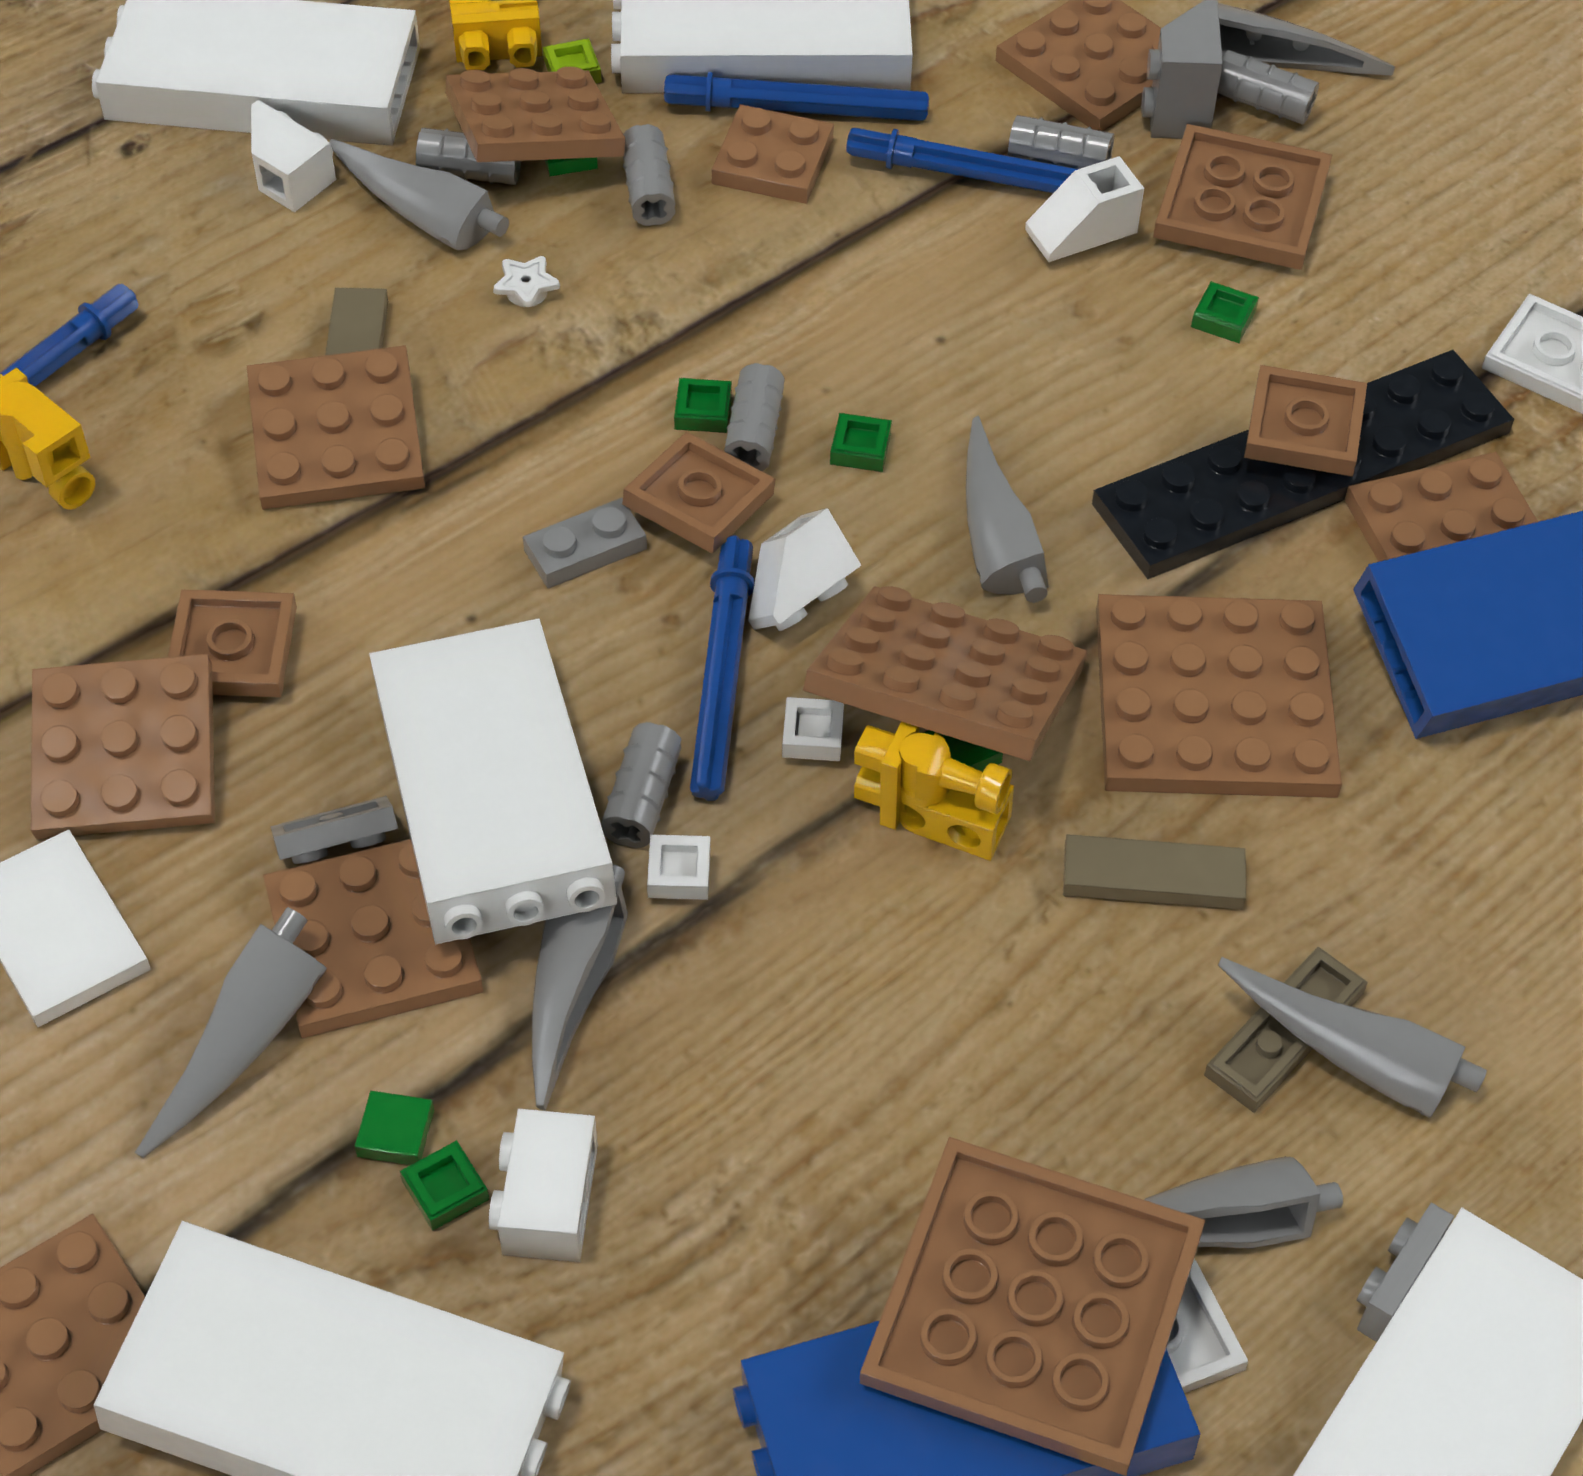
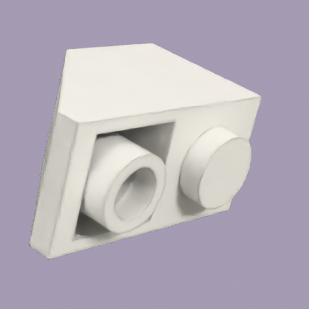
M260 100L251 104V152L258 190L295 213L336 181L331 144L324 136L317 132L313 133L293 121L286 113L277 111Z
M1120 156L1075 170L1027 220L1025 230L1048 262L1136 234L1138 232L1144 187Z
M828 508L801 515L761 543L748 619L754 630L776 626L778 631H782L791 627L807 615L804 606L816 598L819 601H824L841 592L848 586L845 577L861 566Z

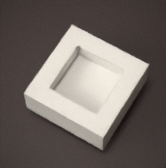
M787 697L782 757L840 761L844 703L825 699Z
M650 834L647 879L648 898L708 900L710 836Z

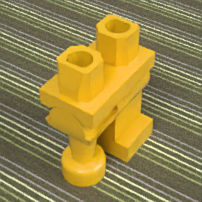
M448 0L457 63L463 62L467 70H485L491 65L490 60L509 59L510 63L516 68L534 66L536 57L542 56L537 0Z
M18 368L13 369L4 376L0 374V469L4 471L12 465L15 477L20 480H26L34 476L46 488H49L51 497L64 509L72 510L82 506L91 497L95 489L94 476L81 466L82 463L91 458L82 425L35 386L29 384L27 376Z
M902 721L895 734L867 725L854 751V764L862 766L854 785V798L880 807L879 825L896 830L899 823H901L905 829L914 834L991 861L1012 816L1014 785L1010 784L1012 769L995 763H989L982 772L951 758L950 748L944 737L936 732L934 735L919 733L920 727Z

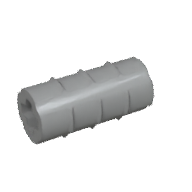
M1230 50L1225 53L1222 58L1223 65L1218 94L1229 97L1234 102L1240 101L1256 107L1257 110L1262 109L1278 115L1279 118L1283 117L1300 124L1306 122L1318 94L1319 82L1299 76L1297 72L1291 73L1277 68L1275 64L1269 65L1253 59L1252 56L1246 57Z
M1017 115L1012 125L1007 155L1081 169L1111 159L1115 136L1114 133L1093 130L1090 126L1083 128L1068 125L1067 122L1062 124L1047 121L1042 117L1036 119Z
M650 124L636 125L626 130L623 134L625 136L623 168L626 171V185L628 186L630 196L628 202L631 204L633 218L638 223L645 226L662 225L671 220L676 212L673 193L674 183L671 181L670 176L671 165L667 159L668 148L665 146L663 132L658 127Z
M421 128L416 146V166L450 172L466 181L471 179L486 181L490 184L517 185L522 161L476 162L464 133L449 131L448 129Z
M754 363L745 366L740 371L738 384L735 387L734 404L731 407L730 424L727 426L728 434L725 440L724 451L756 469L764 471L769 466L771 453L774 449L773 442L776 435L775 431L778 429L779 411L782 410L781 400L785 378L778 369L771 365Z
M651 722L640 723L633 728L628 746L623 749L624 758L620 769L615 773L616 781L612 793L607 796L608 804L601 822L604 835L618 845L632 848L647 846L650 844V834L653 835L656 824L661 821L660 811L664 799L668 797L667 790L671 778L676 774L675 766L681 750V737L669 727Z

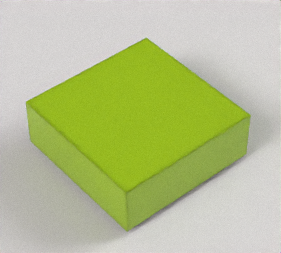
M589 38L543 47V60L548 72H556L562 67H577L584 71L589 70L595 83L602 82L601 68Z

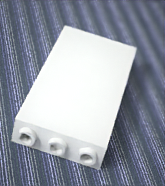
M127 0L125 5H120L118 8L117 27L113 37H108L106 40L105 58L101 69H96L93 73V96L95 99L100 100L104 120L251 133V104L260 100L273 109L286 113L293 121L313 133L321 134L327 140L333 138L347 142L393 145L420 51L416 10L303 0Z
M613 0V9L621 10V12H612L613 41H621V44H611L612 73H621L622 93H664L665 79L669 74L707 77L708 72H713V77L897 90L911 89L913 53L909 0Z
M540 619L369 653L435 945L617 905L612 860Z
M1461 1207L1293 1476H1551L1583 1420V1279Z
M182 1221L96 1398L94 1409L99 1428L103 1431L231 1476H537L547 1448V1442L538 1440L546 1416L558 1420L568 1395L571 1380L561 1377L564 1352Z

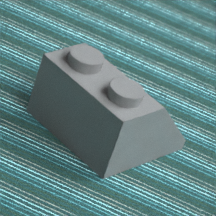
M1204 0L1162 27L1158 49H1149L1147 79L1153 80L1152 87L1143 88L1141 115L1142 117H1150L1151 138L1182 139L1187 124L1210 129L1212 127L1223 65L1218 0Z

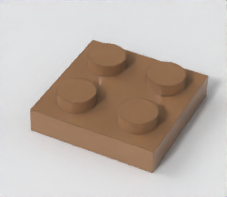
M740 104L712 167V184L807 204L833 141L834 124Z
M1260 365L1244 458L1353 476L1357 462L1367 383Z
M686 431L624 488L622 505L713 554L729 536L736 532L774 495L776 479Z
M181 589L168 657L208 654L212 662L213 695L282 697L297 610L294 593Z

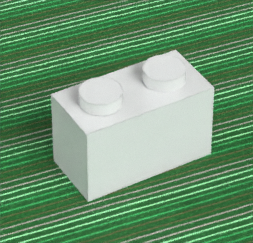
M518 1109L514 1133L504 1132L501 1139L499 1170L507 1171L504 1191H493L489 1209V1229L498 1230L502 1255L580 1262L598 1147L595 1116Z

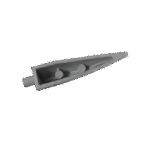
M1218 3L1222 58L1230 50L1246 57L1252 56L1255 60L1269 65L1275 64L1276 67L1393 75L1395 66L1325 34L1268 15Z
M333 138L330 140L333 152L373 194L398 214L442 243L456 250H467L477 244L489 232L499 237L506 233L509 227V220L494 212L487 190L450 172L419 167L383 157Z
M978 415L972 420L967 452L966 504L972 552L977 573L980 575L981 587L983 590L995 594L1024 593L1027 601L1032 603L1039 602L1047 596L1046 588L1049 587L1044 552L1031 514L1015 495L996 462Z
M614 864L613 872L617 905L545 921L536 969L532 1010V1067L536 1107L540 1110L546 1111L572 1038L594 993L615 960L628 912L621 888L625 871L620 866Z
M287 907L272 930L262 924L259 925L226 975L217 1002L189 1064L135 1151L137 1155L144 1158L187 1125L221 1095L266 1049L311 993L313 987L327 968L293 944L308 921L303 915Z
M1221 957L1218 966L1259 1006L1300 1040L1336 1066L1396 1102L1420 1112L1428 1118L1433 1115L1450 1081L1474 1092L1479 1090L1484 1081L1487 1070L1461 1058L1465 1046L1409 1020L1378 1014L1311 995L1224 957Z
M1286 1156L1239 1166L1199 1178L1144 1199L1204 1219V1229L1198 1247L1256 1248L1308 1238L1312 1234L1316 1212L1341 1208L1343 1205L1342 1191L1336 1182L1315 1185L1305 1168L1294 1157Z

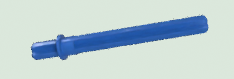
M708 72L707 77L669 74L666 76L664 83V99L666 103L705 106V111L711 112V107L738 109L741 104L770 111L924 121L927 118L929 109V96L925 91L713 77V72Z
M852 128L848 134L846 151L850 155L884 161L888 169H892L893 165L910 168L916 167L1054 193L1075 170H1078L919 140L914 137L899 135L898 129H893L891 134Z
M117 284L93 303L84 302L78 307L79 313L13 362L0 374L4 376L13 369L18 368L27 376L29 384L36 387L96 340L108 339L111 336V329L137 310L139 304L135 293L124 284Z
M737 535L729 536L726 539V543L721 545L718 570L712 574L710 579V587L714 591V600L690 782L692 795L704 798L707 801L717 800L718 796L725 791L747 599L753 593L755 580L750 574L753 545L749 540L740 539Z

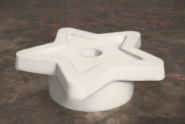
M539 256L526 263L505 259L502 261V269L505 276L494 285L493 293L507 295L508 299L515 305L532 307L540 304L546 298L548 291L559 289L560 283L558 279L546 273L547 262L544 256Z

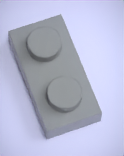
M623 498L523 536L524 551L547 588L647 549L646 534L630 509L622 505Z
M387 796L270 826L279 859L292 857L294 864L321 859L328 855L327 847L350 842L352 848L375 845L386 839L385 832L398 829L393 807Z
M1431 1202L1418 1223L1408 1217L1405 1219L1388 1249V1252L1397 1256L1388 1272L1376 1266L1356 1300L1366 1306L1357 1328L1358 1331L1376 1342L1379 1340L1448 1230L1454 1215Z

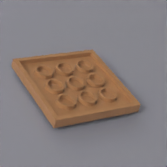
M874 586L807 669L803 691L1031 761L1084 667L1087 650L1074 647L1071 641L1061 636L1044 635L1041 637L1021 631L1016 624L1008 620L997 618L985 620L965 614L961 607L951 603L938 602L932 604L912 598L908 591L898 587L885 586L879 588Z
M1098 594L1096 614L1105 791L1338 798L1342 781L1322 601Z
M949 1137L860 1371V1384L1126 1476L1202 1236L1205 1220Z

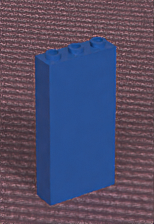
M1583 511L1368 564L1353 589L1415 739L1583 695Z
M879 1321L741 1360L743 1385L732 1388L743 1429L755 1425L761 1445L760 1449L751 1451L757 1476H1125L860 1384V1371ZM1167 1348L1126 1476H1140L1193 1460L1200 1431Z

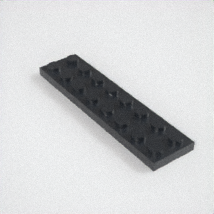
M1450 350L1367 383L1357 462L1353 476L1244 458L1248 429L1097 488L1093 492L1092 505L1145 577L1150 579L1345 500L1348 486L1420 470L1507 435L1511 431L1514 418L1454 350Z

